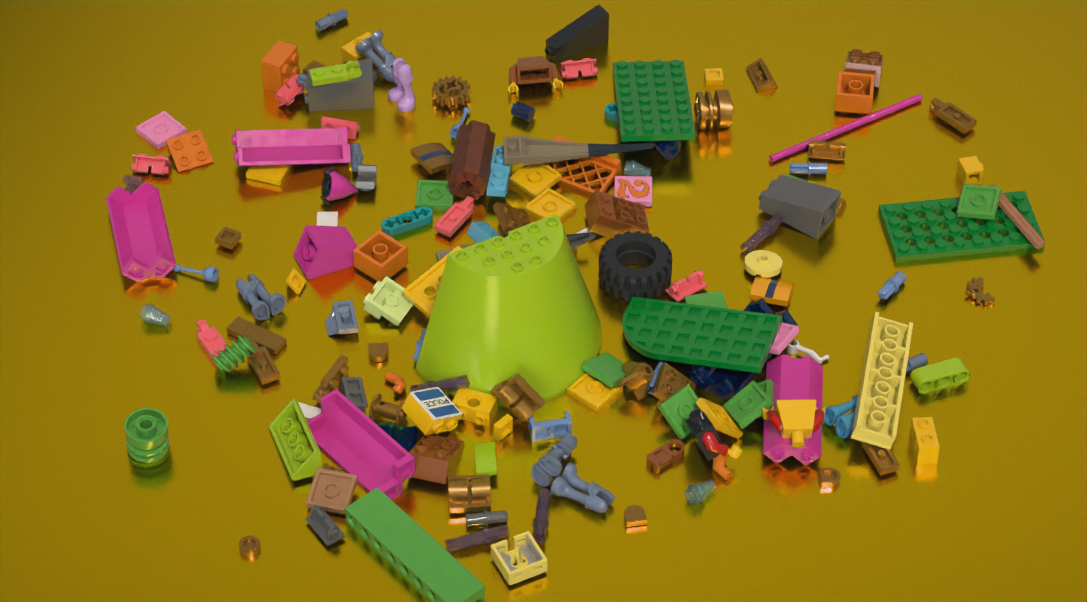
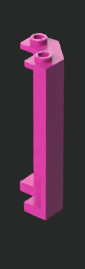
M347 127L235 130V134H232V145H235L236 149L234 151V163L237 162L238 167L351 163Z
M143 182L133 193L119 186L116 187L106 197L122 275L136 282L145 281L144 278L156 276V278L165 277L176 266V261L159 189L146 182Z
M780 355L767 363L766 380L771 379L774 383V408H776L777 400H816V407L822 409L823 366L810 356H802V359L789 358L790 355ZM764 419L763 454L772 461L779 463L792 455L804 465H808L821 457L822 424L817 431L812 432L811 438H804L805 445L803 447L795 448L792 446V439L782 438L781 432L776 431L769 420Z
M337 389L324 395L320 400L321 413L307 421L318 447L345 472L357 475V482L368 492L378 487L391 500L400 496L404 490L402 485L406 478H411L415 472V458Z

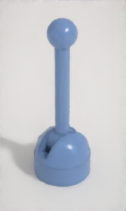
M468 107L463 109L460 123L454 124L450 130V135L454 139L457 137L460 125L464 123L467 114L470 113Z
M176 264L173 268L176 272L186 271L203 274L204 279L209 282H216L219 276V269L213 266L206 267L204 271L181 267L179 264Z

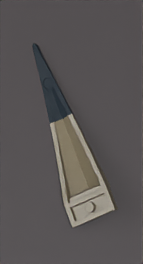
M527 136L503 138L505 165L524 163L525 166L653 148L652 143L589 144L546 140Z

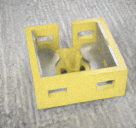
M529 531L513 536V550L508 551L507 539L491 545V557L509 586L548 571V560Z

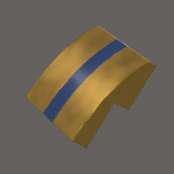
M427 143L410 149L411 156L431 175L441 170H444L446 173L450 172L453 154L442 143Z

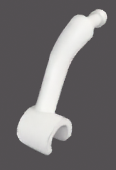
M794 340V346L787 345V352L794 355L801 351L819 364L829 359V355L820 358L815 351L799 345L798 340Z

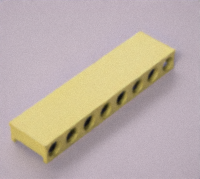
M875 312L869 326L851 433L852 439L888 450L891 449L898 428L913 329L912 322L906 325L880 317L879 312Z

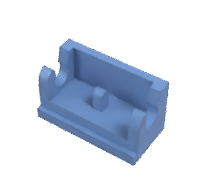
M564 411L565 416L562 419H550L541 422H534L533 416H531L528 428L532 442L561 438L566 434H572V420L569 411Z

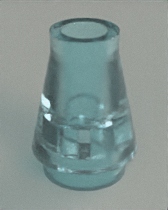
M627 160L623 175L650 176L651 168H647L633 160Z
M145 304L140 313V318L144 322L159 324L165 327L169 324L171 318L170 315H167L153 304Z
M708 479L704 482L689 485L685 491L686 499L691 504H700L716 489L715 483Z

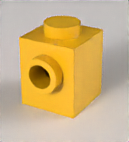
M977 156L959 158L957 174L962 184H982L984 167L979 162Z

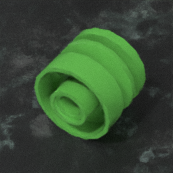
M141 408L132 412L125 421L127 452L131 458L143 463L156 462L162 459L170 447L168 422L165 415L157 409Z

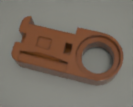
M678 439L666 442L647 455V465L649 467L653 466V470L659 473L662 467L671 461L674 463L684 456V443ZM678 447L681 450L678 452H673L670 450V448Z

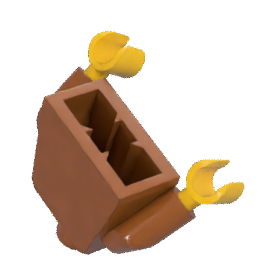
M543 56L518 58L517 64H514L509 69V97L511 98L512 92H516L517 97H519L517 84L553 81L552 92L555 94L556 88H558L562 93L563 82L559 81L560 77L556 65L546 60Z

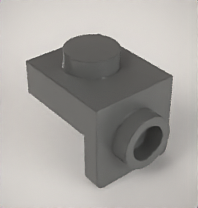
M359 164L355 188H360L361 191H371L377 183V166Z

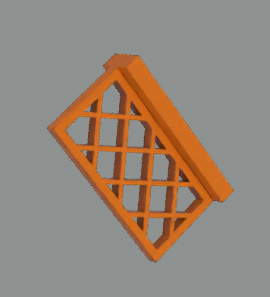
M557 135L553 139L554 141L573 142ZM609 155L577 158L574 160L578 161V163L568 165V160L546 163L549 166L552 165L553 169L559 173L568 171L569 176L561 178L558 183L588 195H592L595 191L590 186L601 184L599 191L605 192L615 176H619L622 172L621 160ZM565 162L566 167L556 169L555 164ZM592 166L594 170L585 172L583 167ZM581 168L582 173L572 175L571 170ZM607 172L610 173V175L608 177L601 178L599 173ZM597 174L598 179L588 181L587 176ZM584 178L586 182L577 184L574 180Z

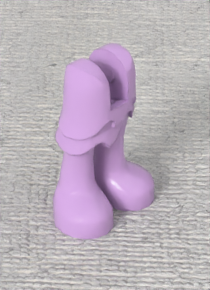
M397 58L393 62L394 83H397V87L389 90L388 98L392 102H398L397 108L399 111L409 112L414 109L416 104L411 82L414 80L412 69L403 58Z

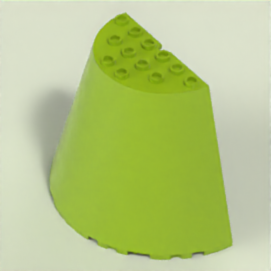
M557 214L511 230L505 238L495 236L448 254L416 364L417 372L430 385L435 384L444 394H450L453 398L459 387L494 395L491 390L495 385L518 373L547 401L566 392L567 388L585 373L581 369L583 362L596 357L598 352H600L602 340L601 323ZM498 399V407H499V406H505V405Z

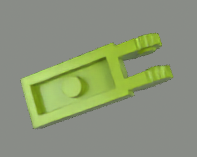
M353 60L348 61L346 64L309 69V75L312 85L319 86L358 78L362 75V71L359 67V62Z

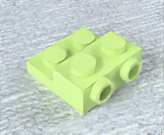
M386 276L382 282L377 281L372 289L374 291L373 294L368 293L363 301L365 303L363 309L377 319L383 316L398 326L413 304L403 296L402 291L405 288Z

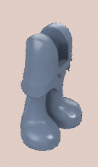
M379 29L369 38L360 42L355 49L367 58H372V63L378 68L377 72L388 82H394L393 62L396 57L392 52L389 53L382 45L383 32ZM372 48L382 57L383 61L375 54Z
M249 274L247 276L248 283L242 278L236 281L238 291L246 303H250L252 306L251 312L256 319L267 320L270 312L273 316H276L285 307L286 298L280 293H275L271 296L265 289L262 281L255 275Z
M566 434L560 441L552 446V449L538 460V463L533 465L531 475L538 485L546 487L551 483L552 476L560 474L562 471L561 461L569 457L577 446L578 440L574 435Z
M572 463L567 464L562 477L558 476L551 487L552 494L579 501L585 504V508L598 513H604L608 505L612 504L615 499L611 492L602 488L598 483L596 484L592 481L591 484L580 479L577 476V467Z

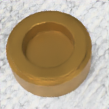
M246 536L240 540L239 550L242 555L252 557L260 552V540L257 537Z

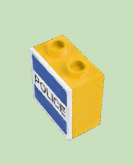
M439 387L410 392L402 406V410L426 436L454 430L463 414Z

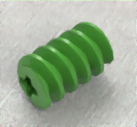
M237 335L239 342L232 339V347L225 344L226 352L219 349V357L212 354L215 364L224 375H226L224 370L229 373L232 372L231 365L235 368L238 367L237 360L243 363L245 361L244 356L247 358L251 357L250 351L253 353L257 352V349L246 335L244 338Z

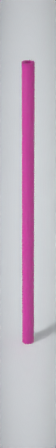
M917 94L772 154L769 156L771 162L782 159L808 148L809 141H825L922 100V96Z

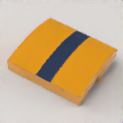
M756 276L749 294V300L787 307L789 299H791L794 283Z

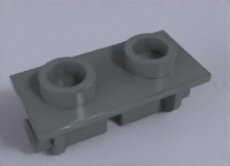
M313 505L311 507V515L305 519L327 546L345 537L344 533L321 506Z

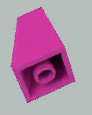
M306 225L293 255L306 278L313 279L354 266L353 250L358 246L346 227Z

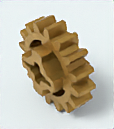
M445 76L444 80L439 78V82H434V86H432V98L436 99V103L441 102V106L446 104L448 107H451V105L458 107L459 103L464 105V101H469L471 96L470 84H467V80L462 81L461 77L455 78V76L448 78Z

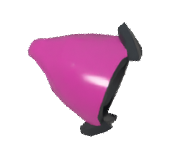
M335 166L325 170L323 173L325 175L322 181V196L320 198L328 206L330 201L343 199L357 191L355 185L334 171Z

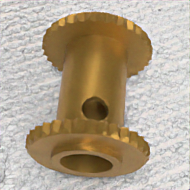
M376 394L371 402L369 418L372 421H375L377 416L396 421L395 425L397 428L402 427L407 417V414L402 410L406 400L397 405L382 401V395Z

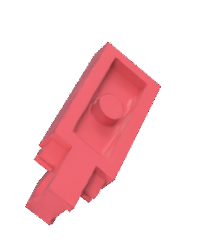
M467 196L462 203L455 202L434 225L435 231L451 237L472 214L475 207L474 198Z
M204 319L196 321L198 341L210 358L213 360L212 354L219 357V349L226 352L224 345L227 343L216 328L214 329L213 326L208 327Z

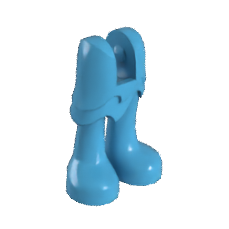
M858 395L853 396L852 400L826 407L824 423L828 426L835 424L836 433L840 438L845 439L852 433L855 411L846 415L843 414L856 409Z

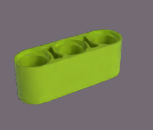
M957 357L919 367L912 371L910 379L920 394H926L965 383L969 380L971 373L962 359Z

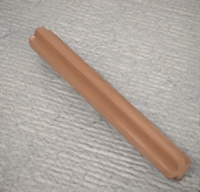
M1001 191L998 205L1036 249L1043 248L1045 241Z

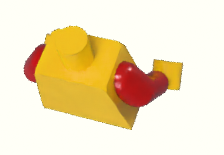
M777 400L776 408L774 406H771L770 410H766L765 407L762 408L763 419L769 420L776 431L781 432L782 438L792 439L793 447L800 448L805 445L804 438H811L812 432L817 431L825 418L826 407L818 409L816 407V400Z

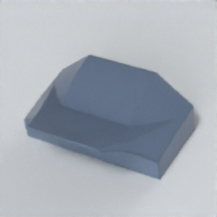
M352 300L333 303L332 312L325 320L328 336L359 333Z

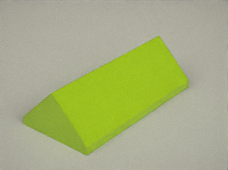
M293 398L273 420L269 428L291 479L296 481L314 476L317 468H322V459L319 447L297 399Z

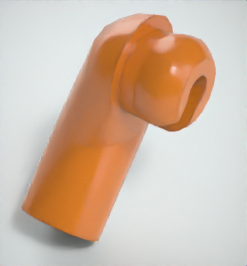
M390 371L386 372L384 380L395 384L392 390L402 394L403 390L406 389L403 377Z
M719 454L713 458L712 468L724 480H728L732 476V472L725 467V460H728L727 455Z

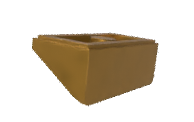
M762 58L746 67L758 91L778 87Z

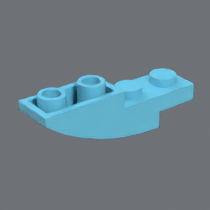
M504 145L495 146L491 172L487 185V196L505 197L508 192L512 164L505 165Z

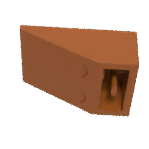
M852 49L847 54L845 72L875 74L874 87H879L884 55H880V52L877 51L862 53V50Z
M595 190L585 204L590 232L603 236L622 235L628 231L631 233H636V231H641L643 234L649 233L645 206L640 203Z
M439 434L424 435L409 452L415 458V472L412 477L446 484L448 476H452L465 441H461L453 436L442 437Z

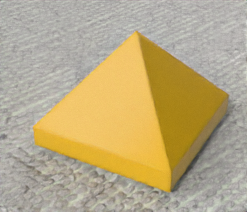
M293 268L285 283L299 295L306 280Z

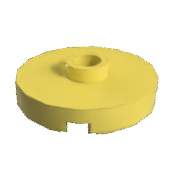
M757 250L745 256L744 267L751 275L756 276L758 274L763 278H769L781 272L783 261L776 253Z

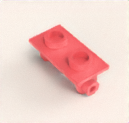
M584 58L579 61L567 60L562 62L560 66L562 78H578V72H581L582 77L598 74L597 67H595L596 59Z
M298 74L292 75L285 82L286 84L276 91L275 98L281 101L277 105L278 107L284 104L288 106L295 100L294 97L304 91V85L298 84L296 81Z
M322 116L321 129L347 127V138L356 140V133L360 129V125H357V122Z
M143 153L138 155L132 154L135 163H132L131 170H134L135 173L148 174L149 167H151V174H169V167H172L169 158L162 155L153 157Z
M696 270L687 276V279L683 278L673 282L665 292L676 302L684 299V296L692 295L708 285L702 280L704 273L701 270Z

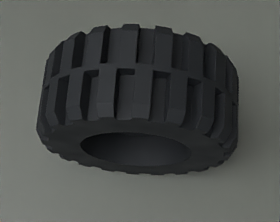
M628 231L622 235L617 234L614 236V239L610 238L602 246L599 253L598 275L600 283L610 295L614 294L615 298H622L627 302H630L632 297L656 298L668 288L671 282L673 259L671 250L664 241L661 242L659 237H653L652 234L647 232L643 234L641 231H636V233ZM630 264H639L646 267L642 269H631L625 266Z

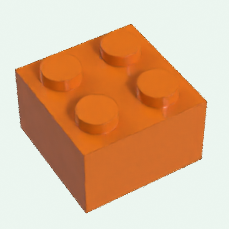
M278 40L261 60L263 89L276 92L286 84L285 82L292 75L300 74L299 54L296 45Z
M839 71L835 111L871 114L875 74Z
M378 230L353 250L354 267L376 281L382 282L386 276L391 278L408 264V247Z

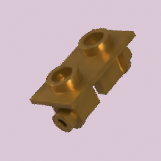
M809 141L808 158L845 161L846 144H843V142Z

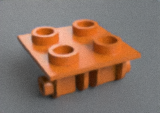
M201 129L166 139L169 147L167 148L168 154L172 155L178 173L213 162Z

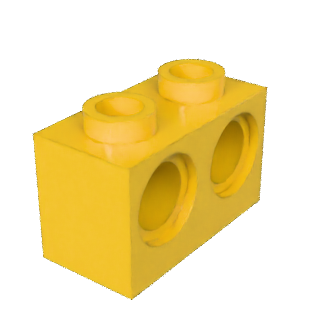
M912 418L910 438L917 465L937 464L940 446L933 418Z

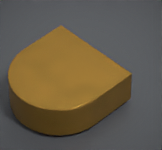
M369 343V358L375 362L386 360L389 355L388 343Z
M819 468L818 474L821 488H834L839 485L841 474L837 469Z
M631 505L625 509L624 520L626 527L647 524V517L642 507Z

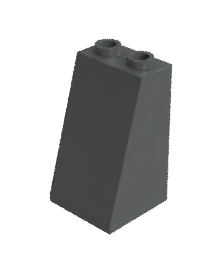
M372 58L358 60L362 75L349 81L313 86L309 72H307V79L304 80V90H308V93H305V104H309V111L374 109Z
M780 175L776 180L771 181L766 191L763 190L759 196V209L817 239L836 218L841 191Z

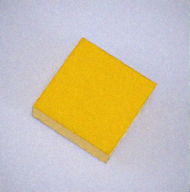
M722 68L704 69L706 85H724Z
M508 413L494 424V439L497 441H501L513 431V417Z

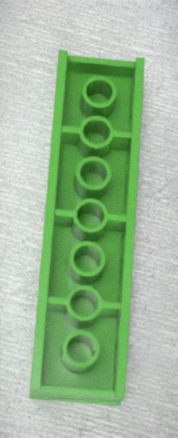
M378 487L345 507L346 523L431 602H476L479 599L481 601L485 599V585Z

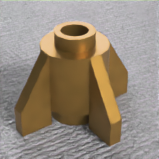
M627 361L621 365L626 377L620 380L617 386L626 385L631 390H635L634 394L639 401L647 394L650 382L654 377L653 370L646 363Z

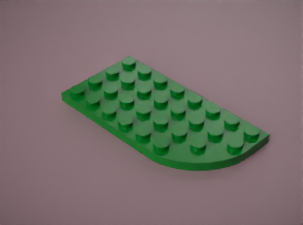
M632 297L623 315L622 326L624 336L629 345L646 357L656 360L761 373L783 319L782 315Z

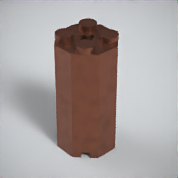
M472 120L468 125L464 126L462 124L459 127L448 180L450 193L454 196L462 198L469 196L474 198V200H478L479 196L484 195L496 136L494 132L490 131V126L486 123Z

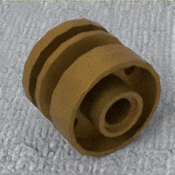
M716 90L714 99H712L709 91L705 92V96L702 92H696L694 112L699 130H704L706 124L708 129H712L714 121H716L718 128L731 127L733 103L729 90Z

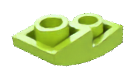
M495 442L475 444L476 475H489V477L497 475Z

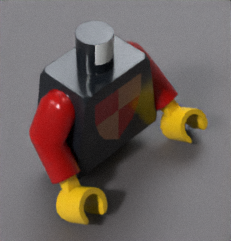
M694 410L689 414L690 418L686 420L688 429L694 442L708 461L719 454H729L734 459L739 458L743 452L740 449L741 447L733 443L729 449L728 445L722 444L717 434L719 431L715 429L704 412Z

